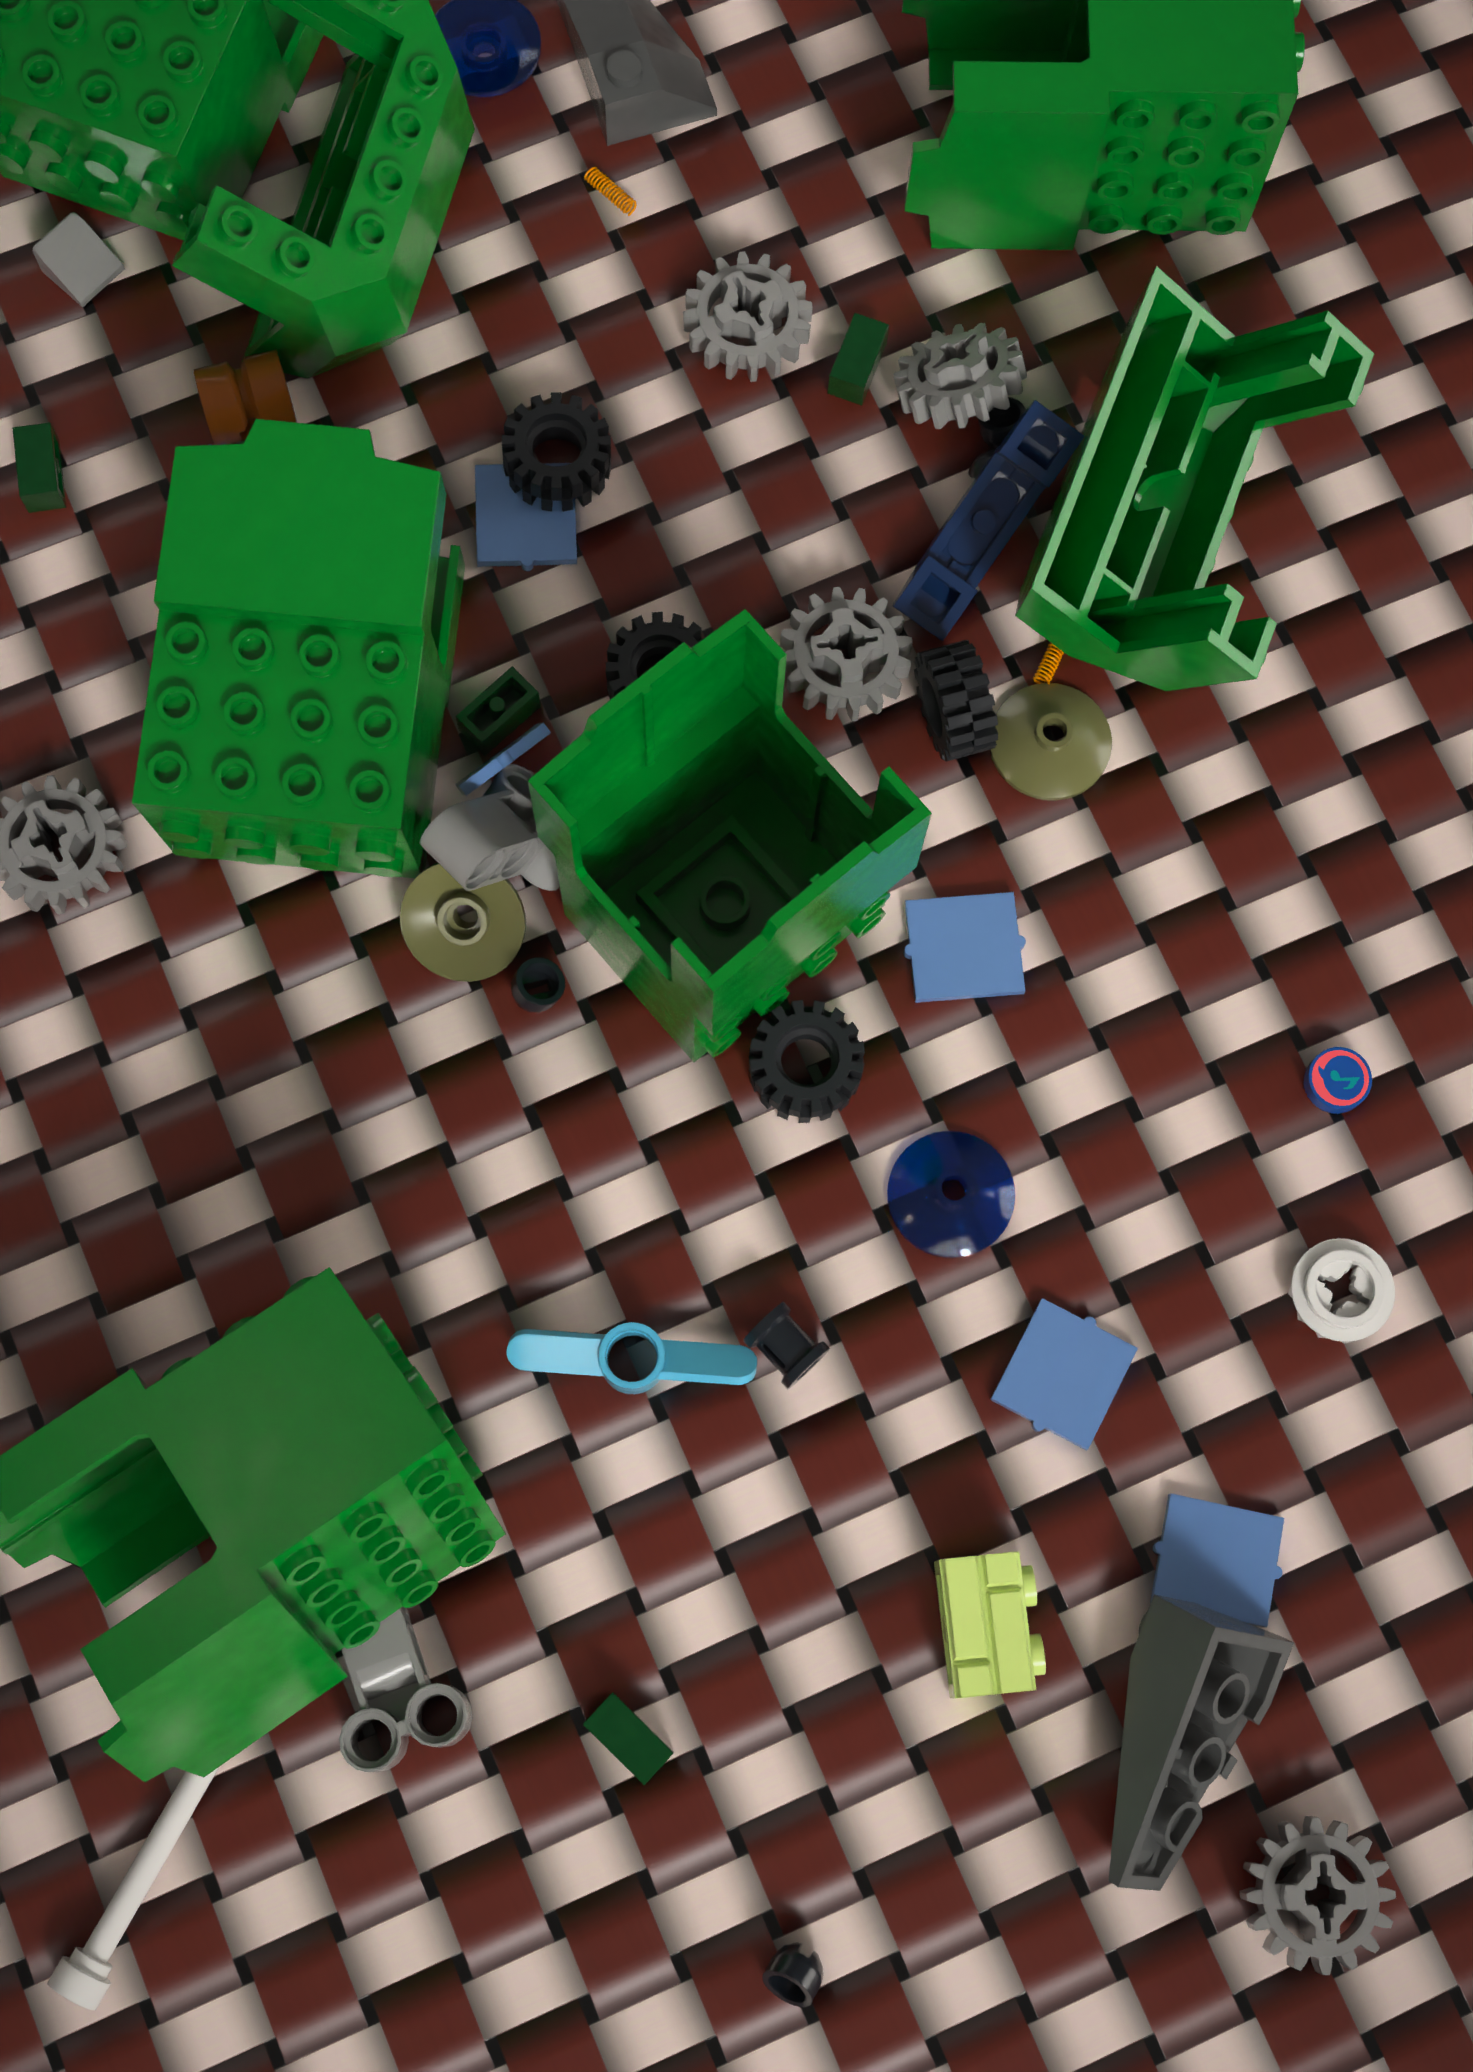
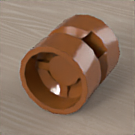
M277 349L245 356L241 368L234 369L226 361L194 369L198 393L214 445L245 441L255 419L297 423Z

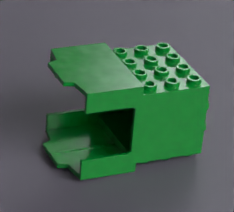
M0 0V173L5 178L184 240L189 226L187 222L191 211L199 203L207 206L212 189L216 185L242 199L281 110L287 113L290 112L324 35L270 4L268 0Z
M902 0V13L923 17L926 21L929 90H953V105L940 138L913 142L904 201L905 212L929 216L931 248L1073 250L1079 229L1092 230L1100 234H1109L1118 230H1149L1154 234L1160 235L1176 231H1207L1213 235H1227L1235 231L1246 232L1299 94L1297 72H1300L1303 65L1305 38L1303 32H1295L1294 18L1298 16L1301 0Z
M255 419L244 444L175 447L154 594V603L159 609L132 797V804L175 855L197 859L209 858L240 861L259 865L302 867L321 871L363 873L383 877L416 878L426 867L427 851L420 845V839L425 829L431 823L444 710L449 704L465 563L460 546L451 545L449 558L439 556L447 495L441 472L376 457L369 429Z
M746 609L693 647L683 642L590 715L583 733L528 780L537 836L555 856L565 916L694 1063L707 1052L712 1058L723 1053L741 1035V1031L737 1028L755 1012L761 1018L770 1014L789 996L790 992L786 987L804 972L809 978L820 973L837 956L838 952L834 948L851 933L857 938H861L883 919L886 913L882 908L890 897L888 890L918 865L932 814L889 766L881 772L872 810L787 717L782 707L787 654Z
M330 1267L316 1276H309L297 1281L286 1291L282 1299L256 1316L246 1317L237 1321L228 1328L222 1339L195 1357H187L177 1361L164 1372L162 1379L150 1387L131 1368L0 1455V1548L2 1552L6 1555L8 1554L23 1568L50 1555H54L81 1568L105 1608L211 1536L217 1546L210 1561L80 1649L120 1718V1721L97 1741L104 1753L144 1782L172 1767L203 1778L348 1677L335 1656L338 1651L343 1648L351 1649L368 1641L380 1628L381 1621L401 1607L410 1608L425 1601L437 1589L438 1581L458 1567H470L482 1561L493 1551L496 1545L495 1542L506 1535L474 1483L475 1480L483 1475L468 1453V1449L454 1430V1426L438 1404L437 1398L416 1367L412 1366L379 1313L365 1320Z

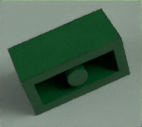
M854 313L829 375L827 394L863 405L887 344L889 324Z
M51 423L12 427L19 496L27 511L32 513L66 508L60 443Z
M512 666L455 716L458 729L486 756L541 707L539 692Z
M614 1692L583 1724L643 1785L674 1754V1751Z

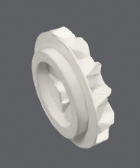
M1338 1238L1316 1244L1300 1258L1293 1267L1292 1283L1288 1294L1292 1297L1297 1310V1319L1306 1323L1315 1331L1318 1338H1328L1345 1344L1364 1339L1374 1334L1385 1324L1394 1306L1395 1285L1389 1267L1377 1252L1361 1242ZM1351 1268L1353 1270L1349 1276L1351 1280L1349 1291L1356 1295V1299L1361 1302L1346 1301L1331 1313L1329 1311L1332 1307L1330 1301L1333 1293L1325 1288V1284L1321 1281L1335 1282Z

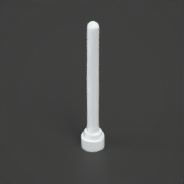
M219 1767L204 1778L185 1771L84 1948L76 1947L70 1957L62 1956L47 1982L48 1986L55 1992L79 2006L90 2010L97 2009L111 1985L110 1980L107 1979L112 1969V1965L108 1962L109 1958Z

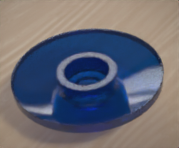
M451 0L435 14L457 66L465 95L491 97L510 92L523 84L535 70L541 55L540 30L531 12L517 0ZM482 53L492 54L488 57H478Z
M941 1131L916 1140L898 1157L888 1180L887 1203L895 1226L913 1246L937 1257L962 1258L983 1251L992 1245L1004 1232L1014 1210L1015 1185L1007 1163L990 1144L968 1133ZM950 1179L958 1180L965 1188V1196L957 1201L949 1200L942 1192V1184Z

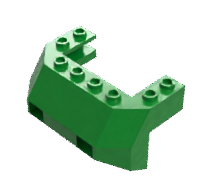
M268 0L270 4L349 49L355 55L346 64L290 225L218 185L212 189L207 206L199 203L189 216L187 232L180 251L175 255L172 266L259 311L244 357L277 349L284 373L309 379L391 345L407 333L475 130L457 66L429 0Z
M1156 266L1135 305L1101 381L1081 432L1085 437L1073 453L1020 589L1015 616L1068 656L1164 691L1257 679L1260 669L1265 662L1267 650L1277 623L1270 617L1235 622L1244 596L1228 583L1205 587V584L1214 568L1215 557L1226 527L1234 514L1235 503L1246 473L1253 463L1254 452L1263 428L1356 406L1357 400L1364 388V381L1374 353L1329 311L1235 336Z

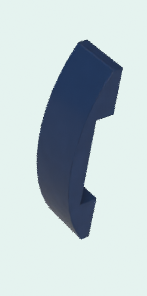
M1033 400L943 524L908 578L892 607L943 641L977 593L976 587L1043 490L1051 486L1085 436L1041 403Z

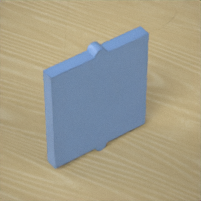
M546 463L545 465L565 466L571 463ZM503 464L475 465L477 567L521 566L524 571H530L534 565L577 564L575 498H573V510L563 512L562 502L553 501L552 512L541 509V498L537 497L531 506L523 501L522 489L516 494L509 486V476L505 477Z
M544 722L534 725L456 783V787L462 795L467 796L551 733Z
M1014 892L905 900L909 944L905 946L903 954L905 958L911 961L915 1003L1020 995L1025 993L1021 950L1024 948L1026 940L1018 932Z
M1042 1298L990 1400L1031 1421L1034 1431L1040 1432L1046 1429L1087 1451L1138 1348L1097 1327L1096 1320L1093 1317H1086L1083 1320Z
M1168 1494L1161 1541L1153 1545V1551L1158 1555L1150 1603L1154 1594L1193 1602L1245 1623L1267 1627L1274 1581L1282 1576V1569L1277 1566L1284 1518L1181 1495Z

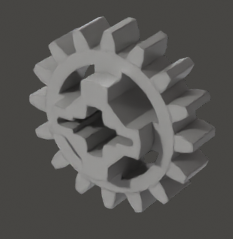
M745 251L739 252L737 265L729 266L722 257L715 259V275L712 276L708 272L700 270L697 273V289H687L686 291L687 310L683 311L684 331L690 332V350L692 353L705 350L704 366L708 370L715 367L719 362L725 364L726 378L730 380L736 375L738 369H746L750 382L757 381L758 370L762 367H766L774 376L779 375L781 358L783 357L787 361L796 363L799 359L800 344H808L811 326L809 322L812 319L813 307L811 301L805 300L806 284L804 280L790 283L791 266L786 263L774 271L770 269V255L765 253L759 259L758 264H749ZM718 298H721L723 303L714 306L713 315L708 317L713 304ZM787 316L784 328L775 336L773 330L780 327L782 318Z
M979 323L968 332L964 331L962 324H957L954 326L952 334L944 336L937 330L932 332V339L926 344L915 342L911 345L914 356L900 357L898 360L900 371L894 373V380L904 414L913 413L914 421L917 424L932 418L935 429H941L951 420H956L959 428H965L968 418L977 416L984 422L990 420L989 412L994 407L1004 410L1010 407L1008 395H1020L1023 392L1021 380L1027 378L1023 353L1020 351L1018 339L1016 337L1007 339L1006 330L1002 327L988 334L985 323Z
M833 587L831 602L824 603L815 593L810 595L808 604L809 614L794 608L790 618V625L793 629H782L780 647L787 650L784 651L787 654L785 672H792L787 677L786 688L788 692L793 693L804 689L806 692L803 708L809 710L818 702L826 705L825 717L828 720L834 718L838 708H846L851 722L858 721L860 706L867 705L877 715L882 712L884 702L882 694L897 699L902 686L899 679L908 678L912 661L905 658V656L911 653L912 637L899 636L903 631L905 619L902 615L893 616L889 619L885 617L888 600L884 597L873 606L866 604V592L863 588L857 590L853 600L844 599V594L840 587ZM828 624V628L822 635L812 636L819 628ZM839 649H847L848 655L852 659H844L843 653ZM880 665H884L881 672L873 680L863 685L862 680L869 672H877L880 670Z
M54 775L47 776L45 787L42 791L37 792L28 781L22 783V793L24 795L22 800L17 803L12 798L6 796L0 800L8 812L4 819L0 818V881H5L2 889L14 901L24 895V902L35 912L40 910L45 900H49L50 906L57 914H64L67 899L75 898L83 908L90 906L87 891L95 887L97 890L107 894L111 888L103 877L105 872H122L124 867L119 858L112 853V851H118L127 847V840L120 831L114 830L122 824L119 815L114 808L105 809L108 801L98 789L86 795L85 786L77 778H73L69 782L66 790H62ZM55 809H68V810H73V812L68 813V814H63V813H60V812H57V811H53V810H55ZM50 828L59 838L61 846L59 851L63 857L61 862L52 852L50 842L53 840L49 834ZM91 852H93L92 855H91V857H90V859H89L88 862L86 863L89 854H90ZM49 875L58 878V880L42 881L36 878Z
M1305 1816L1303 1833H1299L1290 1822L1283 1821L1278 1823L1279 1835L1282 1841L1276 1844L1269 1839L1260 1837L1256 1843L1260 1851L1265 1855L1261 1864L1244 1862L1243 1869L1256 1877L1255 1887L1240 1891L1241 1899L1255 1903L1258 1907V1912L1252 1914L1246 1920L1248 1927L1255 1931L1266 1929L1270 1931L1262 1946L1270 1954L1276 1955L1286 1947H1289L1287 1951V1965L1299 1971L1305 1966L1309 1956H1311L1315 1972L1321 1975H1330L1333 1957H1336L1343 1967L1350 1970L1357 1968V1957L1354 1949L1360 1946L1376 1953L1380 1947L1375 1938L1370 1934L1374 1925L1381 1928H1391L1393 1924L1389 1917L1379 1912L1380 1902H1387L1396 1898L1394 1890L1378 1886L1377 1877L1383 1875L1389 1869L1387 1862L1379 1859L1367 1860L1365 1858L1372 1845V1841L1368 1837L1359 1835L1346 1842L1348 1836V1824L1333 1820L1326 1834H1324L1319 1817ZM1330 1849L1340 1854L1349 1863L1357 1880L1346 1879L1336 1869L1335 1856L1330 1855ZM1295 1854V1866L1282 1880H1276L1283 1864ZM1317 1883L1328 1886L1330 1891L1329 1899L1319 1900L1317 1906L1306 1903V1890L1316 1889ZM1278 1909L1290 1911L1299 1919L1300 1933L1304 1934L1305 1941L1293 1935L1286 1928L1278 1915ZM1353 1910H1358L1352 1924L1340 1935V1925Z

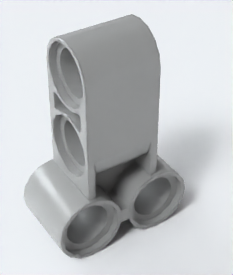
M509 764L503 768L482 797L448 807L429 824L421 836L420 845L466 891H472L518 875H522L531 884L544 890L555 891L560 887L555 856L537 836L528 780L535 774L524 767Z
M401 1607L381 1621L378 1631L365 1643L351 1649H341L361 1710L350 1716L343 1725L339 1742L341 1753L346 1762L356 1770L364 1772L390 1770L399 1764L405 1756L409 1744V1736H412L423 1745L441 1748L453 1746L461 1741L470 1730L473 1714L471 1704L466 1695L455 1687L440 1683L431 1684L407 1608ZM444 1695L453 1701L457 1710V1719L451 1731L442 1736H434L423 1725L422 1713L429 1700L436 1696ZM374 1720H380L387 1725L392 1738L389 1751L377 1761L368 1760L362 1755L358 1747L360 1731L364 1725Z

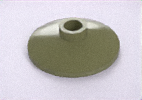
M1057 683L1035 684L1012 694L996 713L998 725L995 726L998 732V740H996L997 746L990 749L991 758L1002 778L1020 793L1047 801L1069 799L1092 787L1105 771L1112 750L1110 726L1100 707L1083 692ZM1047 726H1055L1063 731L1064 738L1060 741H1050L1044 736L1043 729Z
M436 863L418 874L407 888L400 908V927L407 947L425 968L446 979L472 982L496 975L513 961L524 940L526 915L522 900L508 879L472 891H466L439 863ZM469 905L473 907L477 912L478 920L466 922L461 919L457 911L458 906Z

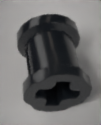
M782 1302L747 1334L743 1342L749 1348L757 1347L783 1375L781 1383L787 1389H790L826 1355L830 1348L824 1341L816 1343L789 1315L791 1308L785 1302Z

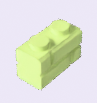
M1019 1552L947 1558L935 1561L934 1567L950 1698L1036 1690L1035 1676L1045 1675L1046 1661L1041 1634H1029L1026 1607L1037 1605V1588L1032 1565L1021 1566Z

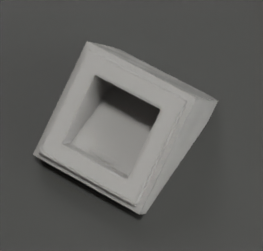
M75 212L66 216L39 240L32 250L41 271L81 307L85 306L125 270L122 262L85 220Z

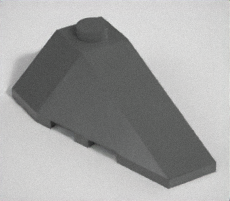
M556 0L607 146L717 116V107L700 60L650 0Z
M1154 1594L1149 1610L1141 1620L1139 1636L1130 1658L1109 1882L1120 1888L1161 1890L1202 1821V1809L1198 1803L1209 1785L1218 1775L1227 1779L1238 1761L1233 1755L1229 1754V1751L1247 1721L1250 1720L1259 1725L1271 1706L1294 1642L1199 1604Z

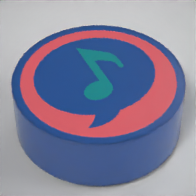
M1333 1047L1322 1051L1310 1062L1304 1074V1088L1310 1101L1319 1109L1333 1114L1346 1113L1353 1110L1365 1100L1372 1086L1371 1070L1365 1059L1357 1052L1344 1047Z

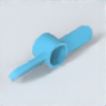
M635 1322L620 1324L611 1329L607 1334L522 1329L511 1336L506 1351L509 1362L519 1370L604 1376L611 1387L625 1394L644 1393L653 1388L659 1380L743 1385L750 1382L755 1377L757 1371V1357L748 1347L731 1344L661 1340L650 1327ZM627 1336H639L646 1339L654 1347L657 1355L653 1371L640 1381L628 1382L621 1380L613 1374L608 1365V1356L612 1346L618 1340Z

